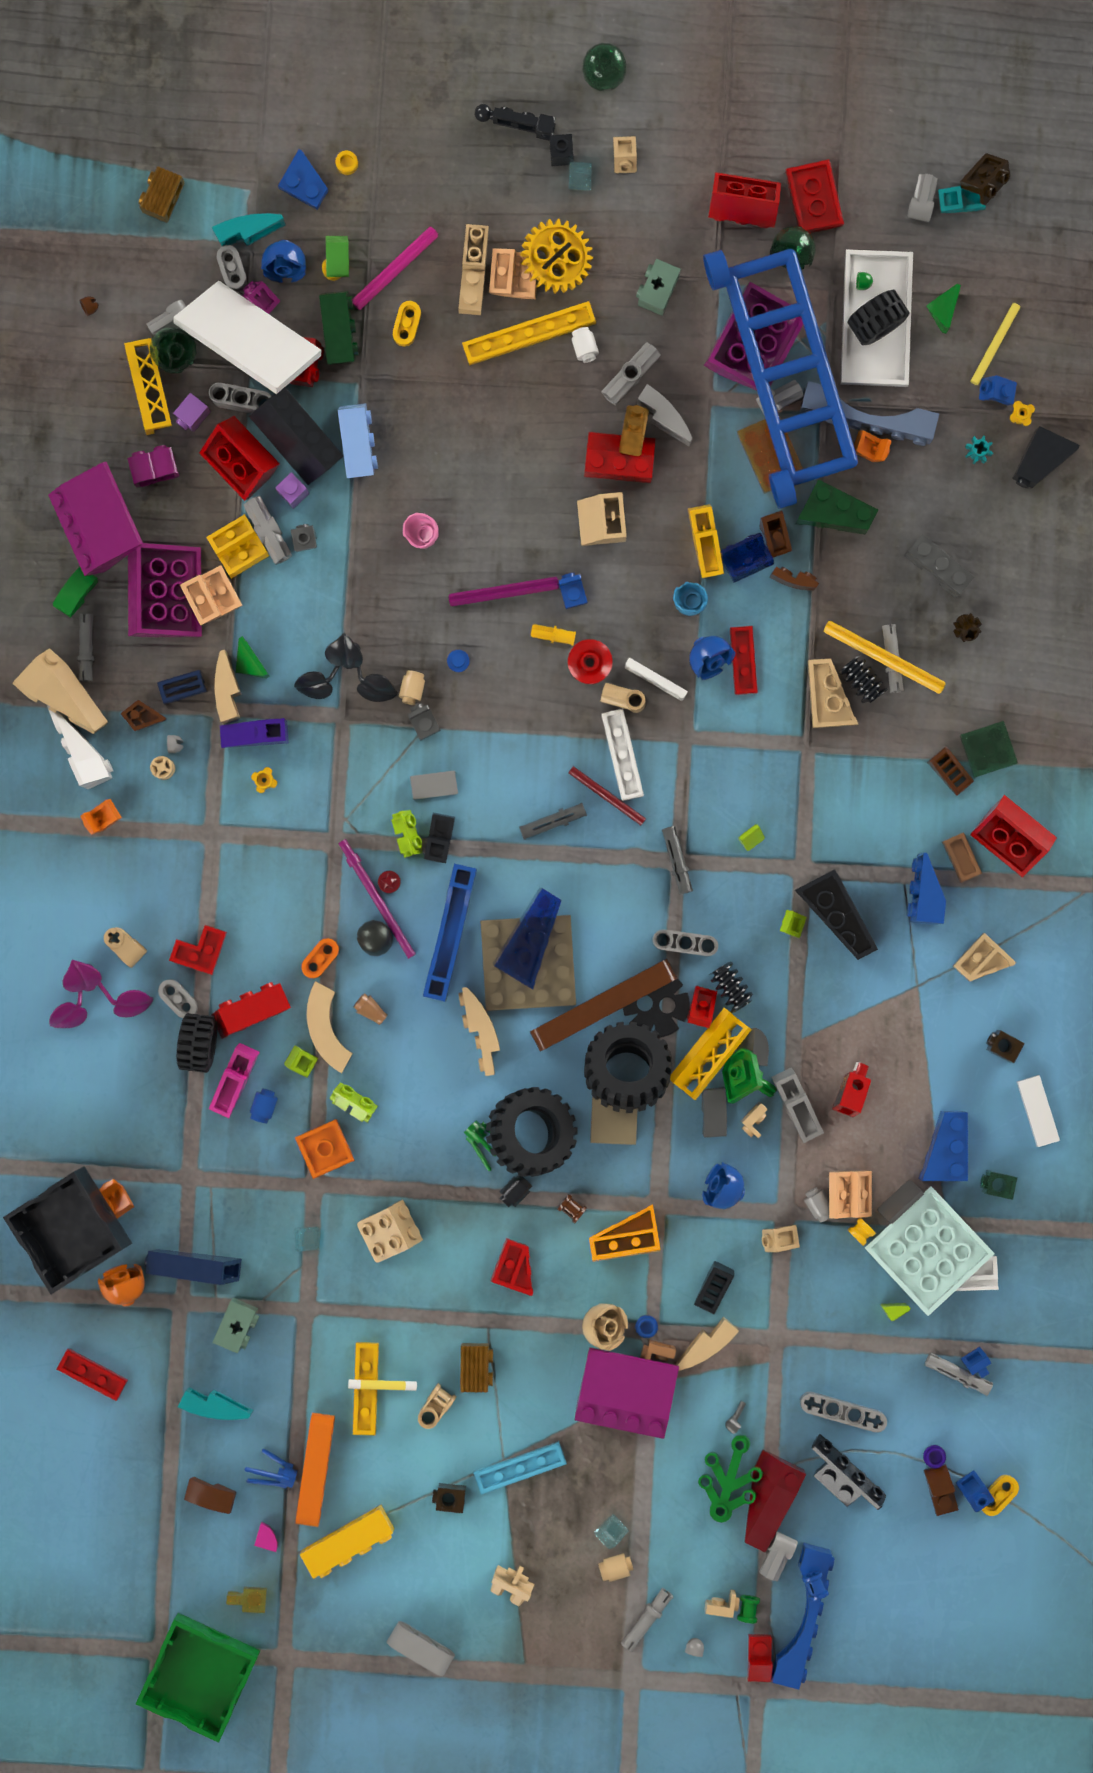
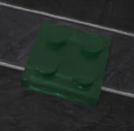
M1004 721L960 735L974 778L1018 764Z

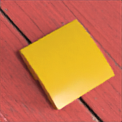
M245 514L206 537L231 579L270 556Z

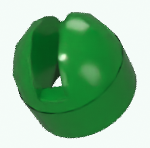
M858 272L856 289H869L873 284L872 276L867 272Z

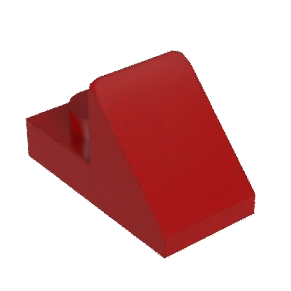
M700 986L695 987L687 1016V1023L710 1028L718 991Z
M748 1634L747 1680L750 1682H771L773 1669L771 1635Z

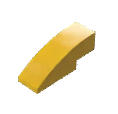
M708 504L688 508L701 577L706 578L724 574L712 506Z

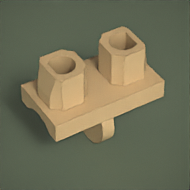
M498 1565L491 1581L492 1587L490 1591L499 1596L506 1590L512 1593L509 1599L511 1603L520 1606L524 1601L528 1602L534 1584L529 1582V1578L522 1574L524 1567L519 1565L515 1571L509 1567L506 1570Z

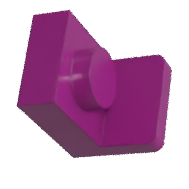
M252 281L243 290L245 292L242 295L244 298L268 314L280 302L263 281Z

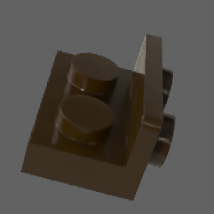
M985 153L960 181L961 188L979 194L981 204L986 205L996 196L1001 187L1009 181L1008 160Z

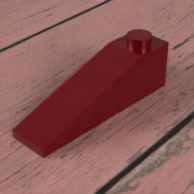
M762 1449L754 1467L760 1468L763 1476L758 1482L752 1481L751 1489L755 1491L756 1499L753 1503L749 1504L744 1542L766 1552L792 1505L806 1473L803 1468ZM753 1470L752 1477L759 1478V1472ZM751 1493L749 1498L750 1500L753 1499V1495Z

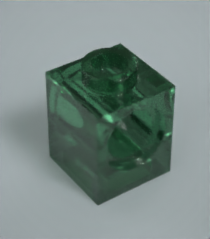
M987 1170L986 1175L983 1174L981 1177L980 1188H983L982 1192L985 1194L1013 1200L1018 1177ZM1000 1178L1003 1185L1001 1189L994 1190L992 1183L995 1179Z

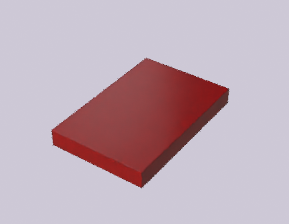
M830 159L787 168L785 172L799 234L805 235L844 226Z

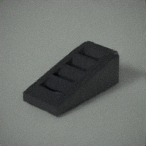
M714 1261L694 1305L715 1314L734 1278V1270ZM714 1280V1281H716V1282L722 1284V1286L720 1287V1286H718V1285L712 1283L711 1281ZM709 1288L717 1292L718 1295L708 1292L707 1289ZM705 1296L713 1300L714 1304L705 1301L702 1298Z

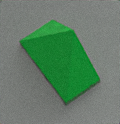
M960 284L954 285L926 305L942 333L946 334L950 328L961 287Z
M243 636L240 637L235 673L267 679L270 675Z

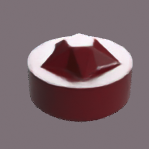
M385 871L380 874L378 886L383 892L394 893L400 887V877L394 871Z

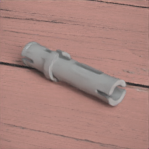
M896 624L882 626L885 650L899 657ZM887 666L885 673L888 674L890 693L904 692L902 674Z
M931 1352L925 1361V1366L962 1383L963 1387L967 1389L970 1387L986 1396L989 1395L992 1389L993 1382L983 1379L976 1374L972 1375L968 1370Z
M661 1588V1591L654 1600L645 1606V1612L621 1641L625 1649L629 1647L628 1651L633 1652L655 1620L661 1618L662 1611L671 1599L674 1598L669 1591Z

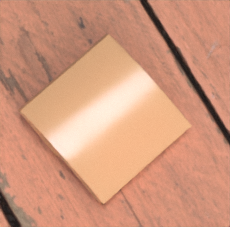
M493 249L489 286L490 294L512 298L536 299L537 279L530 282L532 273H524L528 265H521L522 261L526 259V257L520 256L521 252H516L515 249Z
M222 565L180 585L200 625L213 621L243 606Z
M872 1171L829 1172V1218L871 1217Z

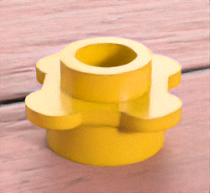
M1016 401L1013 404L1014 410L1010 415V421L1023 424L1024 426L1030 425L1032 422L1031 415L1035 411V407L1032 404L1025 405L1021 401Z
M265 767L263 771L254 772L251 775V779L255 781L257 785L256 790L259 793H264L266 789L277 786V780L273 778L272 769L269 767Z

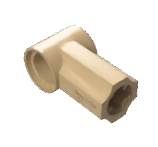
M605 683L600 702L628 709L633 713L641 712L645 708L646 699L641 691ZM633 696H639L642 699L641 704L637 707L629 704Z

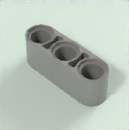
M215 383L209 389L210 399L215 406L250 414L259 407L261 400L271 397L266 391L225 383ZM217 392H226L223 399H215ZM246 395L248 399L245 403H237L239 396Z
M659 930L652 938L653 945L657 949L664 951L711 956L718 950L717 940L708 935ZM661 933L669 937V943L666 946H660L657 943V936ZM684 936L691 940V947L686 950L682 949L679 945V940ZM704 940H711L714 944L713 950L709 953L702 950L701 945Z
M398 1621L387 1640V1644L391 1648L439 1676H444L455 1657V1654L450 1649L402 1621Z

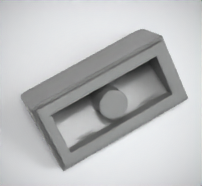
M455 771L410 776L413 800L458 794Z

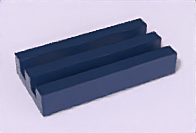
M201 670L157 682L164 705L207 692ZM198 677L196 681L164 690L163 686ZM197 685H200L201 687L172 697H166V695L178 692L187 688H191Z

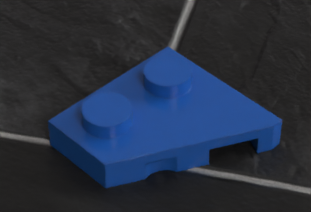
M299 149L281 179L278 188L318 210L328 192V188L305 154Z

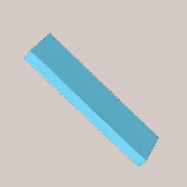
M558 1441L476 1470L473 1473L482 1495L566 1465L567 1462Z

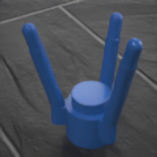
M262 1449L263 1454L284 1466V1468H279L278 1474L249 1467L244 1469L246 1472L276 1479L275 1481L247 1479V1483L279 1486L285 1489L286 1487H293L298 1470L292 1469L294 1464L282 1460L266 1449Z

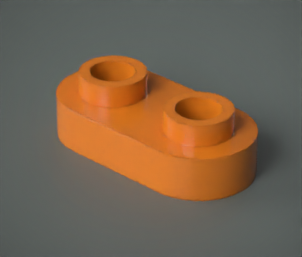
M329 938L319 941L302 962L303 974L308 978L320 977L339 954L337 942ZM327 945L332 947L330 954L324 952V948ZM311 963H316L318 966L314 972L310 970Z

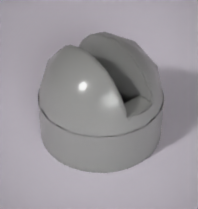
M176 735L167 736L168 753H177L183 749L181 737Z
M698 1638L690 1639L686 1645L685 1653L696 1657H703L704 1644Z

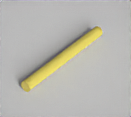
M1012 303L970 381L972 384L979 385L1016 317L1020 305Z

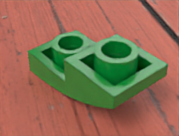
M79 566L58 593L53 602V607L71 618L85 603L84 597L98 583V578L94 575L84 576Z

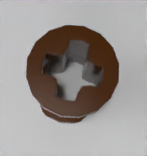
M570 1194L557 1208V1210L563 1211L568 1215L574 1224L587 1209L586 1206L582 1207L574 1201Z

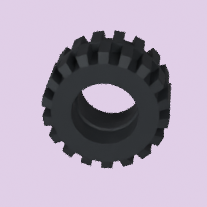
M893 289L877 295L862 305L850 316L847 323L862 346L870 345L900 326L907 319L910 312Z
M187 1013L184 1016L177 1042L176 1059L179 1070L207 1073L210 1070L217 1042V1021L215 1016Z

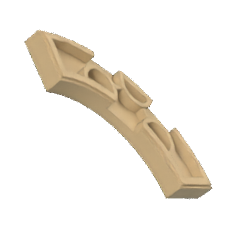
M315 981L307 1004L309 1033L321 1057L335 1070L342 1073L353 1053L339 1042L331 1027L330 1008L335 991Z

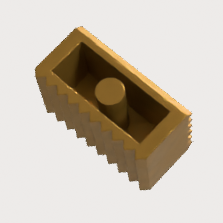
M157 166L155 172L152 171L148 177L147 183L149 187L146 192H142L140 195L139 205L143 213L168 223L185 182L182 176Z
M638 405L627 406L620 441V453L634 456L641 455L649 413L647 408Z
M488 1343L461 1344L460 1392L486 1393L488 1392V1386H493V1372H489V1363H493V1349H489Z

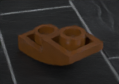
M776 566L770 576L776 582L799 590L814 591L819 584L816 581L817 578L807 571L805 573L800 571L797 577L794 578L792 577L793 573L784 567L780 569Z
M192 1477L189 1479L184 1500L206 1509L230 1514L236 1491L219 1483L211 1485L201 1479Z

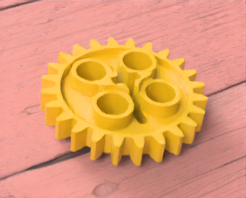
M548 219L546 226L543 222H540L538 229L533 227L530 230L532 234L528 233L525 238L528 242L522 244V247L526 250L520 253V256L526 257V259L522 261L521 265H528L524 273H532L530 282L537 279V288L544 284L545 292L552 287L554 294L558 292L559 288L565 293L568 287L573 290L576 287L575 283L580 285L583 282L582 278L585 279L588 276L585 270H590L592 266L587 262H590L593 257L587 255V253L592 250V247L585 246L589 239L582 240L581 236L584 231L575 232L576 224L569 228L568 220L561 225L560 219H557L553 225L551 219ZM553 236L560 238L561 245L554 243ZM567 243H570L571 246L547 269L544 270L542 268ZM537 251L544 252L546 259H540ZM568 253L575 255L576 262L569 260ZM552 268L559 269L561 276H555Z

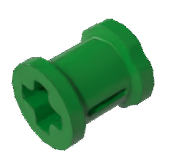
M741 1595L740 1614L737 1615V1620L745 1623H757L756 1611L760 1598L751 1595Z

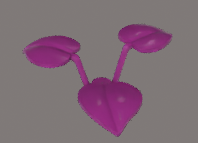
M71 960L70 966L63 977L62 984L67 991L78 992L77 1004L66 1002L58 1006L52 1012L49 1024L54 1028H73L81 1025L87 1018V1010L81 1007L83 990L92 991L97 985L110 1003L116 1005L113 1012L119 1017L127 1018L141 1014L152 1004L153 997L139 990H129L120 994L116 1001L101 983L102 977L98 970L90 964Z

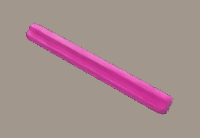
M428 227L352 299L353 305L358 310H361L438 237L436 230Z

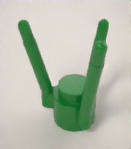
M476 1120L464 1131V1134L486 1169L491 1171L488 1161L477 1145L481 1143L489 1152L492 1149L484 1139L488 1135L485 1132L487 1131V1124L484 1121L480 1124Z

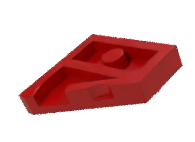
M506 1238L490 1281L532 1296L529 1247Z

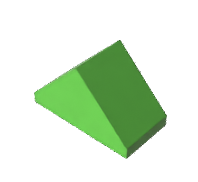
M326 236V277H349L348 236Z

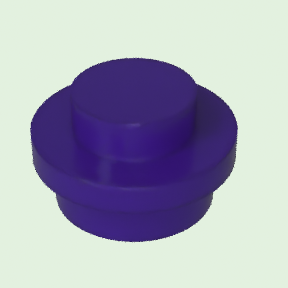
M930 1445L924 1450L923 1459L929 1467L939 1468L946 1461V1453L942 1447Z

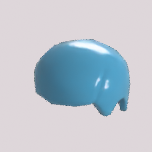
M685 582L680 587L675 588L673 601L676 609L683 615L694 616L707 607L708 595L705 588L700 584Z

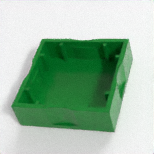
M177 1613L162 1644L156 1662L137 1699L136 1705L164 1718L178 1721L188 1729L219 1743L261 1650Z

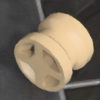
M158 756L151 762L150 770L155 777L167 780L174 775L175 764L167 757Z

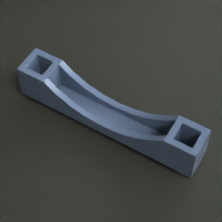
M808 381L800 413L828 406L821 384ZM840 399L848 427L851 429L860 430L865 428L875 435L885 433L891 435V438L896 440H904V438L913 440L914 444L920 446L930 445L934 438L939 413L917 408L896 416H875L858 411ZM832 419L826 420V422L833 424Z

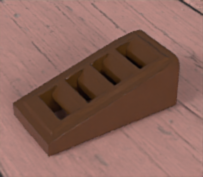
M944 747L927 762L956 796L974 782L947 747ZM946 757L948 760L939 766L938 762ZM952 763L954 767L945 773L943 770ZM958 770L959 774L950 780L949 776ZM964 777L965 781L956 787L954 784Z

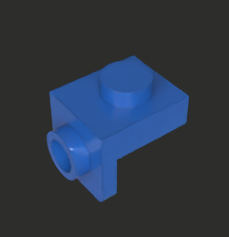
M997 375L983 378L980 385L979 400H993L1005 405L1014 404L1017 382Z

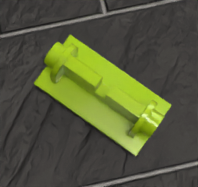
M411 810L392 814L393 819H391L395 835L401 833L404 835V837L397 839L400 853L403 854L404 858L423 853L422 840L417 834L416 819Z
M341 1082L329 1098L333 1101L332 1104L344 1111L347 1110L349 1105L353 1108L349 1114L361 1122L365 1121L368 1123L378 1107L370 1098L361 1096L351 1086L344 1085Z

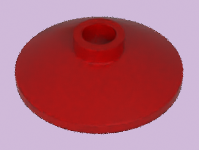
M582 640L575 644L569 652V671L581 683H599L611 671L613 663L611 652L605 644L598 640ZM592 659L594 665L588 667L585 663L586 660Z

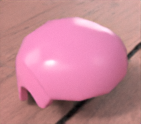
M414 513L408 516L403 523V536L416 548L426 549L432 546L439 536L438 525L429 515Z

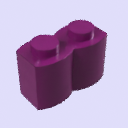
M166 445L157 446L154 448V451L149 453L137 451L132 453V457L127 458L136 488L180 477L173 450Z

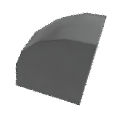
M752 1028L738 1046L737 1051L741 1048L748 1049L757 1055L759 1066H768L769 1045L767 1038L761 1030Z

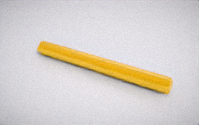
M828 621L825 625L824 632L930 690L940 694L945 688L946 683L941 679L832 621Z

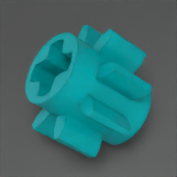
M973 436L971 439L972 444L965 445V448L969 450L965 457L973 459V464L979 460L984 464L987 461L985 455L988 457L993 455V452L989 450L993 443L985 441V436L979 440ZM977 446L981 447V454L977 453Z

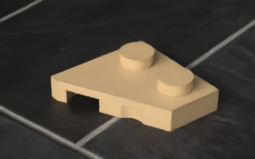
M983 933L956 961L953 967L968 981H973L1001 969L1011 967L1016 962L989 936Z

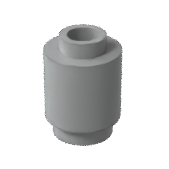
M815 1187L805 1193L807 1197L804 1199V1202L814 1218L818 1219L820 1223L829 1219V1197L824 1189L818 1190Z

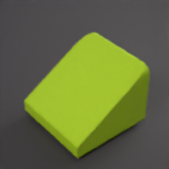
M755 824L738 837V840L747 851H750L765 839L758 824Z
M294 1045L284 1065L290 1070L308 1078L318 1058Z
M906 1303L880 1304L891 1321H895L911 1309Z

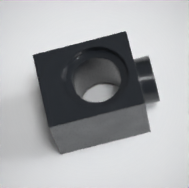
M572 134L550 135L551 166L573 165Z

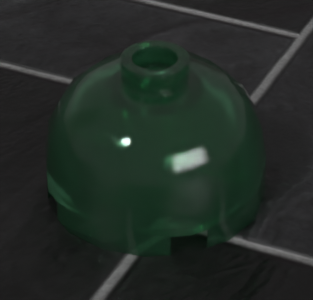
M599 43L591 47L583 59L582 71L584 79L592 88L599 91L610 88L612 90L618 87L626 75V60L623 52L611 43Z
M799 226L783 228L775 235L769 252L770 255L787 249H793L797 253L801 270L804 269L805 265L809 264V267L812 265L816 245L813 236L807 230Z
M176 327L163 328L151 340L150 356L160 369L172 374L182 373L195 360L196 344L185 330Z

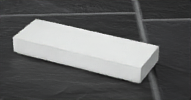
M631 658L625 664V669L680 701L684 700L688 692Z
M1040 1075L1017 1081L1036 1146L1041 1147L1060 1141Z

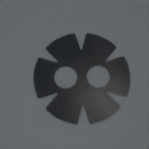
M676 979L647 995L653 1001L650 1010H640L637 1006V1001L623 1007L624 1016L638 1014L631 1022H637L636 1026L640 1027L643 1024L649 1026L650 1032L653 1025H655V1030L660 1034V1037H665L679 1029L672 1017L685 1022L690 1007L688 993L674 995L683 986L680 980ZM668 997L674 1000L675 1009L671 1013H664L660 1010L659 1004L663 998Z

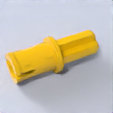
M533 624L531 637L549 640L552 644L559 642L574 646L576 631L556 628L557 626L553 628Z

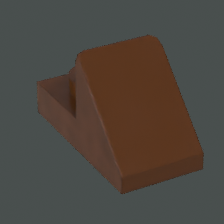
M783 511L761 517L759 527L765 537L769 556L774 558L791 552L792 547Z
M946 1464L939 1468L925 1469L924 1474L936 1516L958 1511L954 1494L955 1488Z

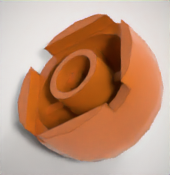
M127 1264L105 1271L103 1273L104 1278L102 1280L98 1279L103 1297L115 1305H132L141 1296L145 1288V1278L141 1266L133 1264L134 1268L126 1269Z

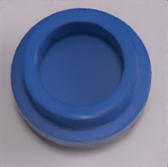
M454 650L447 658V664L454 672L465 671L470 663L468 654L463 650Z
M643 1315L636 1321L635 1329L639 1336L651 1338L658 1331V1323L654 1317Z

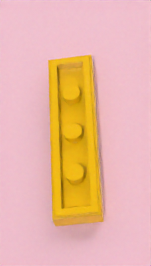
M356 1342L355 1380H378L379 1343ZM354 1389L353 1435H376L377 1390Z

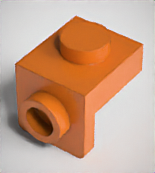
M861 430L858 431L854 448L857 455L871 462L885 461L890 453L892 441L880 439Z
M111 799L105 800L91 811L80 815L85 828L91 835L106 830L122 818Z
M115 1179L104 1183L99 1188L117 1219L134 1208L124 1186Z

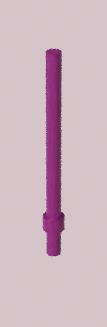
M346 839L339 842L340 848L347 857L346 862L350 868L353 867L407 958L413 957L416 953L360 862L362 860L359 855L353 852Z

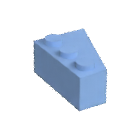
M366 403L340 406L338 417L347 478L374 475V469H378L376 455L372 456V447L375 446L374 434L370 433L369 424H372L371 411L367 410Z

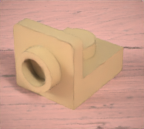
M636 136L613 137L614 172H637Z
M760 1102L741 1120L744 1124L742 1129L751 1138L753 1135L757 1138L761 1136L752 1125L754 1123L760 1124L767 1116L765 1112L768 1109Z
M796 1225L763 1229L762 1244L765 1252H781L800 1248Z
M730 1590L728 1603L724 1599L717 1597L706 1600L705 1613L733 1618L734 1611L738 1612L740 1600L739 1597H736L735 1590Z

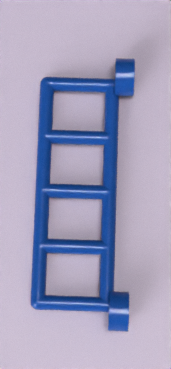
M787 249L729 268L722 250L703 255V262L712 290L724 287L727 289L781 471L769 474L770 487L778 509L797 504L794 486L854 468L858 464L857 454L797 253L793 249ZM786 265L797 303L749 318L738 279ZM801 316L812 355L765 369L754 330ZM817 368L828 406L780 420L769 382ZM832 419L843 457L795 471L784 433Z

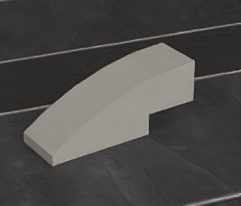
M647 384L637 399V405L647 408L654 415L651 424L685 445L690 446L692 436L680 414L663 395Z
M792 1067L772 1076L774 1085L803 1143L823 1134L822 1127Z

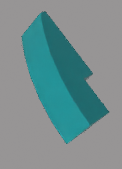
M263 213L239 216L213 226L212 229L221 246L232 245L241 239L244 240L246 246H249L286 224L281 214Z
M189 1387L178 1405V1408L189 1413L219 1420L248 1419L253 1412L252 1409L214 1389L209 1397Z

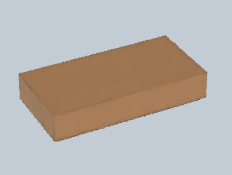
M964 832L942 842L960 883L982 874Z

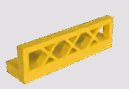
M151 338L124 343L145 433L146 435L155 434V429L170 427L172 424ZM148 345L149 354L145 360L136 355V347ZM145 365L154 370L155 373L150 382L141 377V372ZM150 387L157 390L160 394L155 403L146 397ZM148 404L153 406L151 410H149ZM155 409L164 413L166 421L153 424L151 415Z
M723 1008L711 1023L710 1028H707L671 1073L670 1081L696 1100L752 1029L726 1008ZM737 1024L743 1028L737 1036L731 1037V1031ZM726 1044L725 1052L717 1055L719 1046ZM707 1062H712V1068L708 1072L703 1073L704 1065ZM698 1079V1086L693 1092L687 1089L692 1080Z

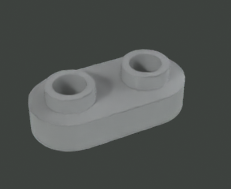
M231 245L222 246L217 252V261L226 286L234 291L241 290L247 283V276L240 255L235 247ZM227 256L233 257L230 262L225 261ZM234 277L240 278L237 283L232 282Z
M165 980L160 984L158 990L160 998L180 1018H184L187 1013H197L198 1004L196 1000L176 980ZM169 987L175 989L173 995L168 994L167 990ZM185 1003L190 1004V1010L187 1012L183 1009Z

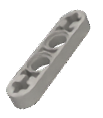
M806 1392L800 1398L801 1408L808 1414L872 1432H881L887 1426L885 1415L876 1409L815 1392ZM813 1397L814 1402L821 1404V1399H823L822 1412H818L819 1406L812 1405L811 1408H808L807 1404L804 1403L805 1400ZM829 1403H836L839 1410L836 1414L830 1415L826 1412V1407ZM858 1409L861 1416L857 1421L849 1420L848 1413L850 1410ZM865 1412H868L867 1416L875 1419L876 1415H878L882 1423L873 1427L874 1424L871 1421L865 1420Z

